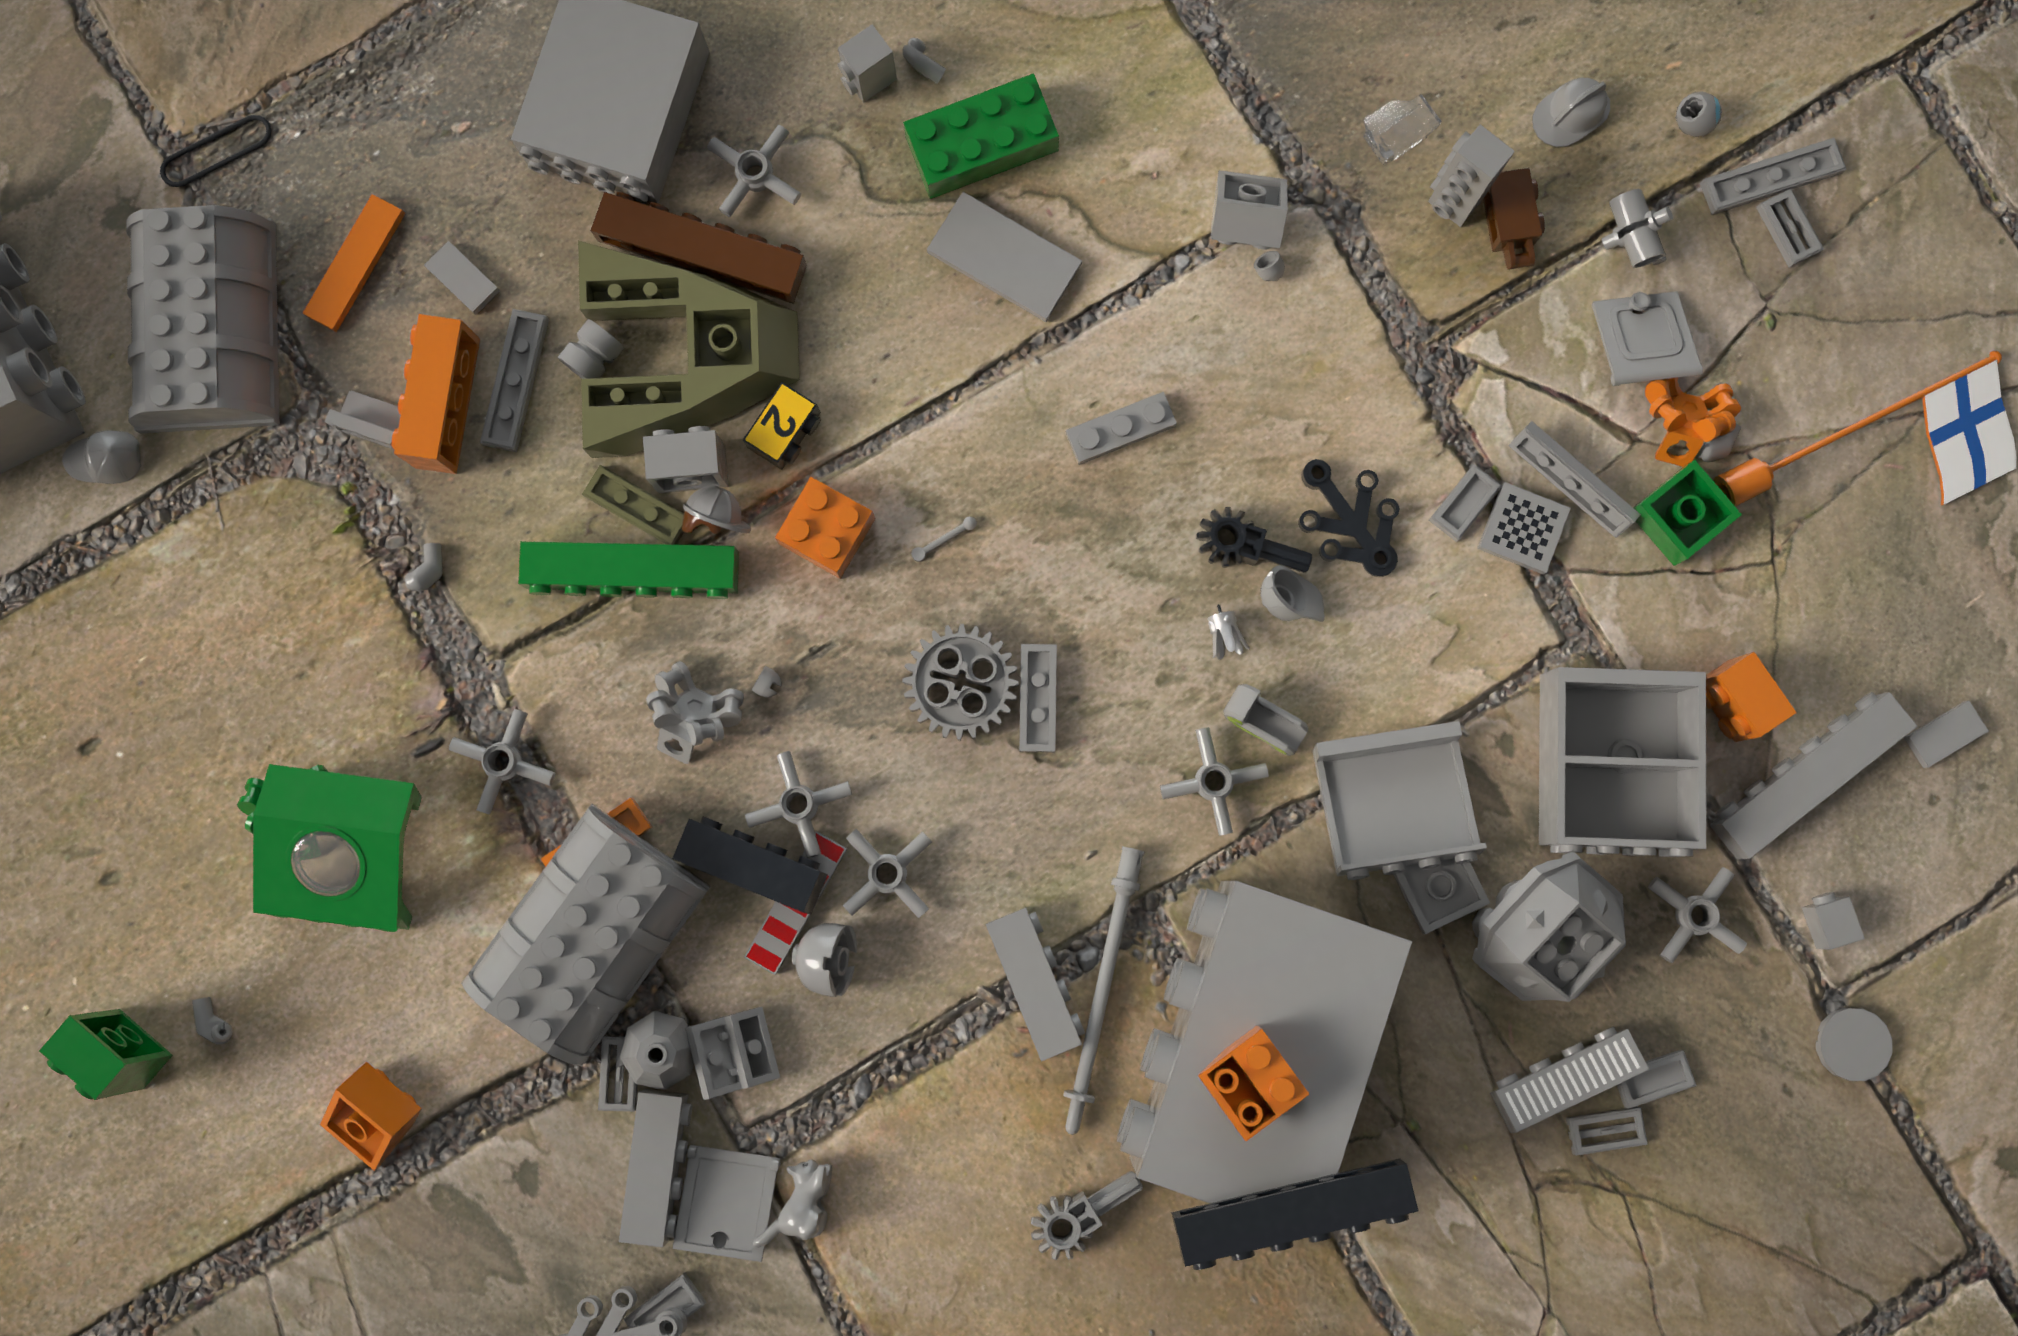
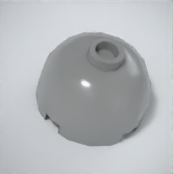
M823 923L811 928L802 937L800 943L794 946L792 963L796 965L797 974L807 989L830 997L845 994L855 966L847 967L849 950L857 953L856 934L853 928L837 923Z

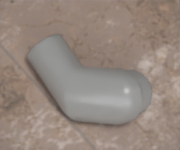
M915 37L909 39L908 44L903 47V57L916 71L937 84L945 73L946 68L923 54L926 49L923 41Z

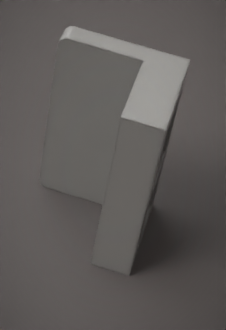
M351 390L347 394L341 412L329 409L325 423L338 431L393 449L392 435L394 430L399 428L401 415L398 412V406Z

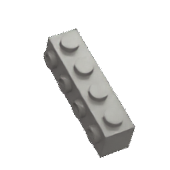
M1481 124L1472 134L1465 131L1452 148L1453 151L1444 161L1445 164L1437 173L1436 179L1430 186L1434 192L1428 202L1432 205L1434 212L1444 219L1452 220L1459 227L1463 225L1482 202L1515 152Z

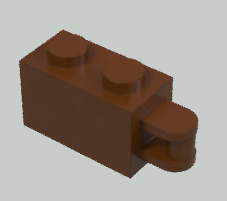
M1530 168L1501 172L1483 199L1492 252L1503 251L1508 270L1534 266L1535 252L1533 246L1545 231L1544 216L1541 212L1538 213L1536 204L1539 194L1536 179L1531 178ZM1522 248L1523 253L1515 254L1514 249Z

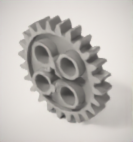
M960 624L958 633L953 634L949 625H946L945 636L940 637L933 630L932 637L934 642L930 644L921 639L920 643L924 649L923 652L920 653L913 650L910 652L913 658L917 660L916 664L909 663L904 666L913 673L911 677L902 679L904 684L910 685L913 688L904 693L905 698H915L916 700L909 707L910 711H922L917 720L920 724L928 719L931 720L929 727L931 733L939 726L943 727L942 736L945 739L951 730L956 732L958 741H961L964 731H969L970 736L976 739V728L979 727L986 734H989L988 722L993 721L1000 726L1002 722L997 714L999 712L1010 714L1011 710L1004 703L1006 700L1016 701L1017 698L1016 695L1008 691L1009 688L1019 686V681L1009 679V675L1017 671V666H1006L1005 664L1012 658L1011 652L1001 655L999 652L1004 645L1002 640L994 645L990 644L992 633L989 631L983 638H980L978 626L973 628L971 634H966L964 624ZM951 651L959 657V662L954 668L944 669L939 665V658L944 652ZM986 661L992 665L993 673L990 677L986 679L975 677L973 668L978 662ZM936 671L958 679L960 674H966L967 682L990 687L992 691L984 693L968 686H963L961 691H957L955 683L933 678L930 676V673ZM937 685H942L949 691L947 699L940 704L933 703L929 699V691ZM970 695L980 697L983 701L982 709L974 714L966 712L963 709L965 698Z

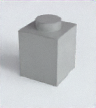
M1834 892L1824 893L1812 898L1814 904L1801 907L1816 949L1832 950L1865 939L1850 897H1836Z

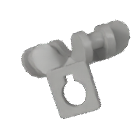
M681 661L674 663L672 670L669 672L661 671L655 675L658 691L650 693L646 698L649 709L655 712L652 716L654 725L660 728L657 749L685 764L690 762L694 746L702 744L703 739L723 740V727L736 726L742 720V711L739 709L744 700L742 691L726 689L720 694L712 696L695 687L688 667ZM678 684L684 692L677 695L674 685ZM673 738L678 740L683 751L675 750L667 741H672Z

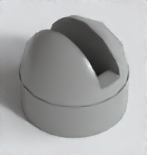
M1268 251L1262 254L1254 263L1256 272L1264 281H1278L1284 274V261L1277 251Z
M765 666L751 691L763 697L776 695L777 692L770 689L772 683L780 687L782 686L779 674Z

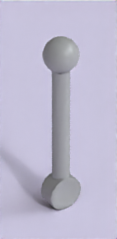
M971 516L966 517L963 524L927 546L914 548L911 553L912 558L917 562L923 561L928 552L966 529L973 530L977 525L976 519Z

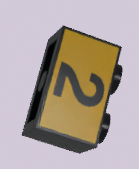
M781 382L744 437L743 442L748 449L783 470L787 463L791 465L797 459L802 449L799 444L805 435L811 436L820 424L821 418L819 415L821 412L819 407L807 397Z

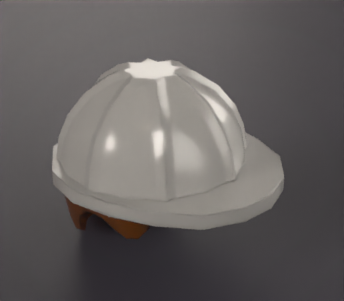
M718 486L703 487L695 491L688 501L683 504L682 530L686 533H692L701 525L707 526L714 534L719 533L721 528L740 533H750L751 526L741 521V509L738 501L730 491Z

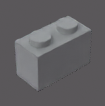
M873 24L838 47L840 62L837 65L843 74L841 81L850 95L857 94L863 103L897 80L893 51Z

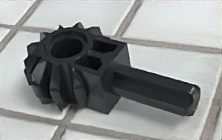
M1225 507L1222 518L1220 513L1214 509L1210 512L1212 521L1203 518L1200 522V526L1206 531L1198 532L1196 539L1207 541V543L1199 548V552L1201 554L1209 550L1212 552L1208 559L1210 564H1213L1219 556L1221 557L1222 567L1227 568L1231 556L1236 565L1246 563L1254 566L1258 559H1262L1306 573L1310 568L1312 562L1311 553L1265 539L1266 529L1254 526L1253 521L1242 524L1241 520L1245 515L1243 511H1239L1236 517L1233 518L1231 507ZM1222 529L1230 530L1235 536V543L1233 545L1222 544L1218 539V531Z

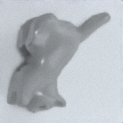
M811 1159L801 1162L796 1166L787 1167V1172L793 1176L795 1189L780 1212L778 1219L753 1241L752 1245L759 1248L767 1245L780 1232L788 1236H798L802 1240H808L820 1235L824 1231L827 1223V1211L822 1207L820 1201L827 1194L830 1186L831 1164L818 1166L817 1162Z

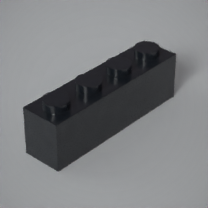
M704 816L700 822L692 819L688 820L673 855V860L800 912L812 914L828 875L818 870L821 863L801 855L798 862L785 857L788 850L767 842L765 849L754 845V836L736 829L733 835L720 831L722 823Z

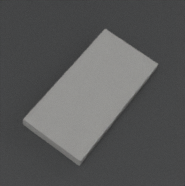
M962 192L927 248L928 254L1044 322H1047L1082 265V260L965 192Z

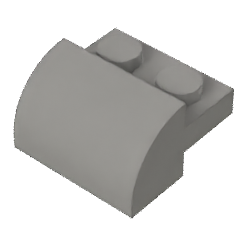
M763 1007L734 1013L685 1028L703 1100L780 1078Z

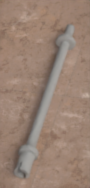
M1123 846L1117 876L1112 878L1111 885H1114L1116 897L1073 1090H1064L1063 1094L1064 1097L1071 1099L1065 1125L1066 1131L1071 1135L1078 1133L1080 1129L1085 1102L1094 1103L1095 1101L1094 1096L1087 1094L1130 897L1135 894V891H1139L1141 885L1137 882L1145 851Z

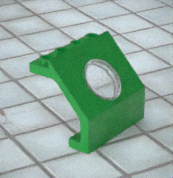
M269 764L253 814V913L280 918L304 919L317 923L341 924L355 928L378 929L385 932H397L398 928L409 930L413 916L402 900L404 836L411 809L419 810L422 799L415 784Z

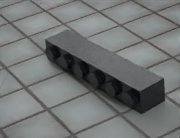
M1399 1158L1171 1212L1185 1267L1192 1265L1194 1270H1202L1215 1266L1216 1259L1231 1256L1233 1261L1245 1260L1255 1256L1254 1250L1270 1247L1272 1252L1292 1248L1294 1246L1293 1241L1308 1238L1309 1242H1320L1332 1238L1331 1232L1347 1229L1348 1233H1358L1370 1229V1223L1385 1220L1386 1224L1404 1222L1409 1219L1408 1214L1418 1212L1419 1210L1407 1163Z

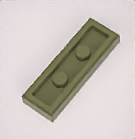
M599 465L582 493L587 499L666 545H677L684 533L682 530L683 512L602 465Z

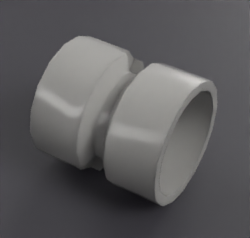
M587 319L577 333L579 341L577 343L569 342L557 358L582 379L601 378L606 372L603 364L605 362L612 363L623 351L624 347L606 330L592 320Z

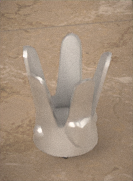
M1218 604L1219 613L1207 619L1209 621L1210 633L1213 635V658L1217 656V659L1220 660L1224 656L1223 640L1227 650L1230 652L1235 650L1237 654H1243L1241 642L1246 649L1249 650V647L1237 627L1235 611L1222 612L1221 606Z

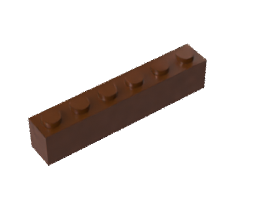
M604 192L590 230L598 242L688 271L721 279L741 288L794 304L807 267L804 255L801 254L799 249L787 244H781V247L767 244L768 241L765 238L756 234H748L745 237L736 234L733 228L721 223H715V226L702 223L699 217L689 213H682L679 216L670 213L667 207L658 203L650 202L649 205L638 203L636 198L623 192H617L616 195Z

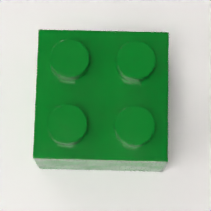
M1696 460L1679 469L1633 507L1641 514L1636 523L1673 566L1689 559L1742 515Z

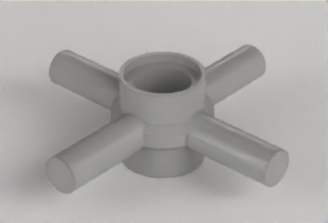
M777 125L760 151L747 150L740 154L716 137L710 140L707 149L735 166V174L738 180L719 208L724 215L731 217L748 191L760 192L768 188L793 205L798 202L801 193L774 176L773 167L770 162L789 134L786 128ZM750 167H762V171L758 175H746Z
M514 708L502 742L494 743L488 748L456 737L452 738L449 751L481 761L485 773L489 776L478 803L477 811L490 815L502 781L512 779L517 774L549 786L552 785L555 772L524 762L520 751L516 748L528 713ZM506 752L509 756V764L506 769L499 771L495 765L496 757L500 753Z
M1210 728L1195 730L1203 766L1199 768L1193 779L1160 785L1162 799L1198 792L1203 798L1212 802L1219 836L1233 833L1225 797L1230 794L1234 784L1269 777L1267 765L1263 763L1230 770L1226 765L1217 762ZM1214 771L1222 776L1224 783L1220 791H1211L1206 787L1205 776L1208 772Z
M791 752L780 753L777 755L786 790L782 793L778 804L745 814L746 822L750 828L784 817L789 822L797 824L807 858L818 856L821 852L811 819L816 815L819 805L852 795L850 784L847 781L813 792L810 788L800 785ZM804 795L807 798L806 809L799 814L792 813L790 809L792 799L796 796Z
M857 829L847 836L846 839L870 865L868 869L869 881L843 904V907L852 916L878 892H895L918 918L929 910L927 905L905 882L907 878L906 866L932 843L924 832H921L896 856L892 854L880 855ZM885 863H891L897 869V878L891 884H884L878 878V870Z
M1722 867L1702 896L1695 895L1685 898L1658 877H1655L1650 882L1648 888L1676 908L1675 918L1680 926L1661 952L1660 956L1663 959L1673 963L1692 935H1703L1708 932L1737 954H1740L1745 949L1747 942L1719 922L1720 913L1715 905L1735 876L1730 870ZM1695 906H1699L1703 911V920L1698 925L1691 918V912Z

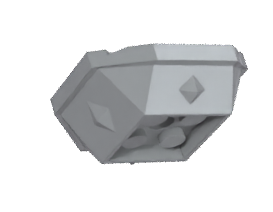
M1573 851L1562 855L1561 859L1537 865L1528 872L1482 922L1478 936V948H1475L1472 960L1522 1001L1557 1000L1570 1002L1572 999H1576L1594 979L1604 977L1605 967L1626 946L1623 895Z

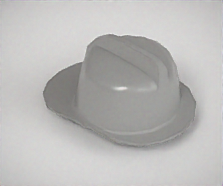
M1577 78L1565 83L1546 96L1536 106L1532 116L1533 129L1537 137L1545 144L1554 147H1567L1598 128L1608 118L1610 112V99L1605 91L1606 84L1604 81L1599 83L1591 78Z

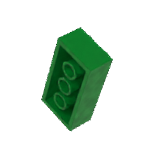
M1034 73L903 122L905 138L929 199L1059 151V134Z

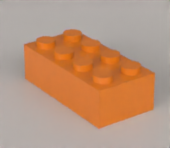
M419 314L417 325L414 324L411 329L410 341L413 349L411 359H408L405 363L404 377L407 383L405 394H401L398 401V412L401 416L399 428H396L392 435V448L395 455L415 469L457 474L480 338L460 319Z

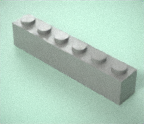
M1871 692L1862 697L1854 704L1857 709L1848 717L1846 714H1843L1827 725L1830 731L1821 738L1814 736L1799 747L1802 753L1793 760L1789 757L1779 762L1772 768L1774 775L1765 782L1762 779L1754 782L1744 790L1746 797L1737 804L1732 801L1717 811L1716 815L1719 818L1711 823L1710 826L1736 859H1750L1917 727L1916 723L1890 692L1878 695Z

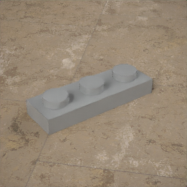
M1161 392L1067 429L1066 436L1078 465L1174 428L1177 422L1164 392Z
M1021 644L1019 752L1055 753L1057 645Z

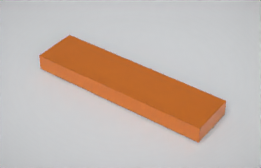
M373 194L370 196L302 314L337 333L406 213L402 209Z

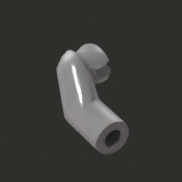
M1736 424L1735 429L1731 433L1718 436L1712 441L1704 442L1695 457L1702 458L1704 462H1713L1727 457L1741 430L1740 425Z
M440 543L423 544L424 563L405 577V585L409 590L425 591L441 578L443 569L442 545Z
M211 997L192 1000L197 1033L214 1044L227 1043L232 1037V1027L226 1021L213 1015Z

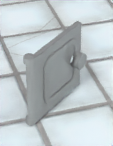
M1678 291L1651 295L1637 292L1632 297L1593 301V312L1612 373V386L1702 375L1703 368L1699 361ZM1633 309H1634V310H1637V311H1643V310H1644V311H1646V312L1643 313V314H1636V313H1633L1632 311H1633Z
M690 1145L687 1150V1157L689 1159L672 1249L762 1262L765 1245L757 1248L752 1243L768 1228L777 1171L781 1165L780 1158Z

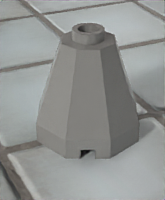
M654 1011L627 1028L620 1059L635 1084L666 1090L692 1074L694 1061L685 1029L689 1025L685 1018ZM657 1047L663 1051V1058L661 1060L658 1057L654 1059L651 1057L650 1052L653 1048Z

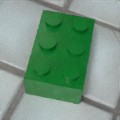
M121 1009L69 1015L39 1050L48 1059L47 1064L52 1070L61 1075H67L76 1083L75 1089L78 1093L94 1100L145 1089L173 1056Z

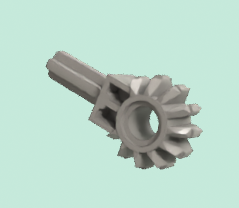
M1129 1171L1088 1198L1083 1191L1072 1198L1066 1195L1063 1200V1206H1058L1056 1196H1051L1050 1203L1052 1209L1049 1210L1042 1203L1037 1206L1038 1211L1044 1218L1031 1217V1224L1040 1227V1229L1031 1233L1032 1240L1044 1239L1038 1247L1041 1253L1046 1252L1052 1246L1051 1256L1054 1260L1059 1258L1060 1249H1065L1068 1260L1073 1259L1072 1246H1075L1081 1252H1084L1086 1249L1084 1243L1079 1238H1092V1232L1102 1226L1099 1217L1141 1191L1143 1188L1142 1183L1133 1171ZM1058 1219H1066L1072 1224L1071 1231L1065 1236H1057L1051 1231L1052 1224Z

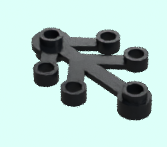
M1319 459L1308 462L1301 474L1304 485L1312 490H1320L1341 520L1320 517L1316 511L1307 510L1302 513L1298 520L1299 528L1305 533L1320 531L1354 537L1362 549L1343 547L1336 539H1327L1319 548L1321 558L1328 562L1337 559L1360 563L1365 571L1374 577L1389 575L1396 568L1398 562L1397 553L1390 545L1393 519L1399 514V504L1391 498L1384 499L1378 504L1376 514L1380 519L1376 538L1374 539L1366 528L1372 491L1379 482L1377 474L1372 470H1364L1357 476L1355 484L1358 491L1355 510L1353 511L1331 481L1330 466L1325 461ZM1318 467L1322 469L1324 476L1320 479L1314 478L1311 470ZM1369 476L1373 481V485L1371 487L1363 486L1361 477ZM1385 504L1391 505L1394 509L1393 515H1385L1382 512V506ZM1312 516L1316 521V525L1314 527H1307L1303 521L1304 517ZM1331 544L1335 546L1337 550L1336 555H1327L1324 551L1325 545ZM1376 553L1384 554L1386 563L1383 565L1377 564L1374 560V555Z

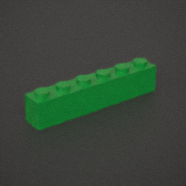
M520 541L518 584L529 589V594L551 595V590H565V595L586 596L587 590L600 591V595L606 597H621L622 591H636L637 597L655 598L657 597V592H671V597L693 598V593H707V598L728 599V593L738 594L739 551L735 546Z

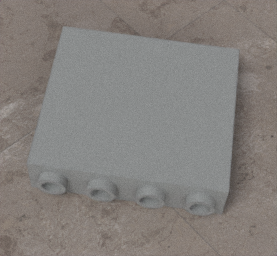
M1459 721L1316 743L1312 752L1337 877L1347 875L1348 880H1359L1369 877V872L1383 870L1384 875H1391L1406 871L1405 866L1419 864L1420 869H1430L1441 866L1442 860L1455 859L1456 864L1478 860L1477 855H1480L1487 846L1486 843H1480L1458 742L1462 736Z

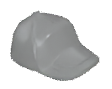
M99 431L88 438L71 444L63 454V466L72 478L80 481L105 484L126 482L133 478L141 467L140 443L128 432Z
M1283 565L1274 567L1267 574L1260 588L1263 606L1273 616L1282 621H1292L1300 618L1324 621L1323 598L1315 585Z

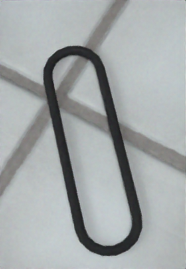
M260 115L247 116L167 157L160 167L161 178L171 187L185 186L265 145L271 137V125L266 118ZM259 120L265 125L266 135L264 138L250 147L183 181L173 182L167 178L165 173L166 167L172 160L249 121Z

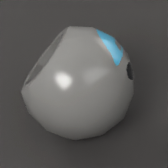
M1703 91L1694 92L1683 98L1677 107L1675 119L1679 129L1684 134L1693 137L1705 136L1714 131L1721 121L1722 109L1718 99L1712 94Z

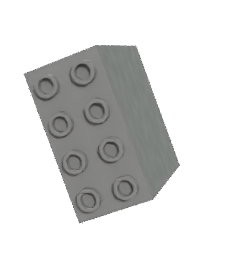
M559 0L511 137V141L519 151V155L528 164V168L547 175L549 171L560 174L561 178L573 184H581V181L594 184V188L601 192L614 194V191L623 192L636 198L638 203L646 204L647 201L659 203L710 52L699 23L624 0Z
M1557 667L1540 674L1539 846H1550V853H1569L1572 851L1583 853V847H1586V854L1596 855L1619 854V848H1622V855L1626 856L1656 855V850H1659V857H1693V850L1706 849V672ZM1627 738L1636 741L1642 747L1644 758H1636V752L1629 746L1620 747L1616 757H1608V751L1615 741ZM1614 769H1636L1638 771L1632 774H1621Z

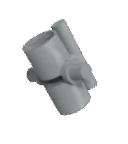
M1641 189L1630 190L1610 200L1609 205L1618 227L1613 229V233L1602 238L1605 249L1609 250L1618 245L1620 247L1625 246L1633 268L1643 267L1651 263L1657 265L1666 261V254L1657 230L1662 228V224L1673 219L1670 208L1665 207L1657 212L1655 210L1649 211Z

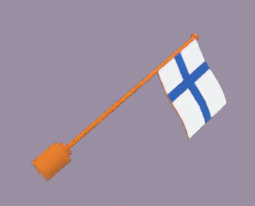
M1991 351L1989 357L1770 466L1765 461L1752 458L1716 476L1714 482L1736 507L1770 490L1772 480L1774 479V471L1922 398L1926 435L1939 475L1942 506L2016 469L2015 441L2000 390L1998 364L2002 360V355L1998 351Z

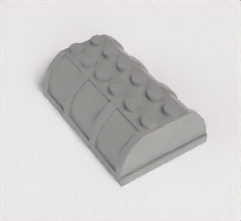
M219 205L142 209L129 215L126 220V232L130 238L131 274L127 277V295L131 299V344L128 346V364L132 367V406L128 410V421L134 427V431L142 434L280 425L276 223L271 218L266 219L246 210Z
M591 804L461 984L467 994L482 1009L549 1055L582 1067L711 886L640 836H637L600 808Z

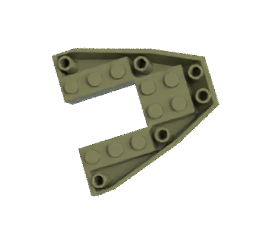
M578 241L580 311L587 319L607 321L687 317L688 374L581 379L583 450L591 458L626 457L644 450L643 437L653 436V431L669 429L673 430L674 434L688 433V429L691 427L715 424L731 418L773 395L781 382L790 386L800 380L798 316L796 311L721 279Z

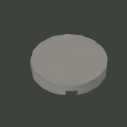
M1841 1008L1831 1012L1820 1023L1818 1028L1816 1052L1823 1066L1831 1074L1848 1081H1866L1878 1076L1888 1066L1893 1053L1892 1037L1887 1025L1876 1014L1862 1008Z

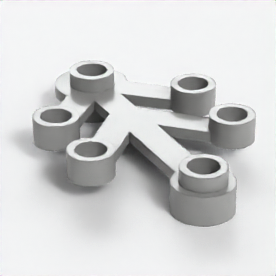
M623 1286L613 1293L611 1299L613 1306L596 1336H681L687 1328V1318L682 1310L670 1307L661 1312L655 1321L616 1331L627 1310L633 1307L637 1301L636 1291L630 1286ZM620 1293L628 1295V1305L621 1303ZM590 1295L582 1299L577 1306L578 1316L569 1333L559 1336H584L591 1320L602 1312L603 1304L600 1298ZM586 1302H590L594 1305V1314H590L586 1311ZM664 1320H668L673 1324V1332H667L664 1329Z

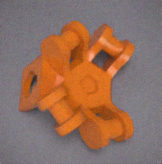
M1678 378L1653 380L1647 384L1645 389L1646 398L1652 404L1649 413L1656 419L1663 417L1665 419L1663 427L1667 430L1655 453V459L1684 467L1694 460L1704 442L1712 441L1718 436L1731 433L1735 429V417L1741 411V406L1738 400L1732 399L1733 390L1729 384L1717 385L1701 396L1682 392L1678 384ZM1680 440L1687 441L1686 446L1689 451L1686 454L1677 456L1668 452V448L1678 444Z

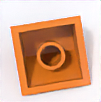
M366 1062L335 1090L320 1126L375 1171L411 1129L422 1108L410 1094L402 1092L391 1083L383 1071L375 1069Z

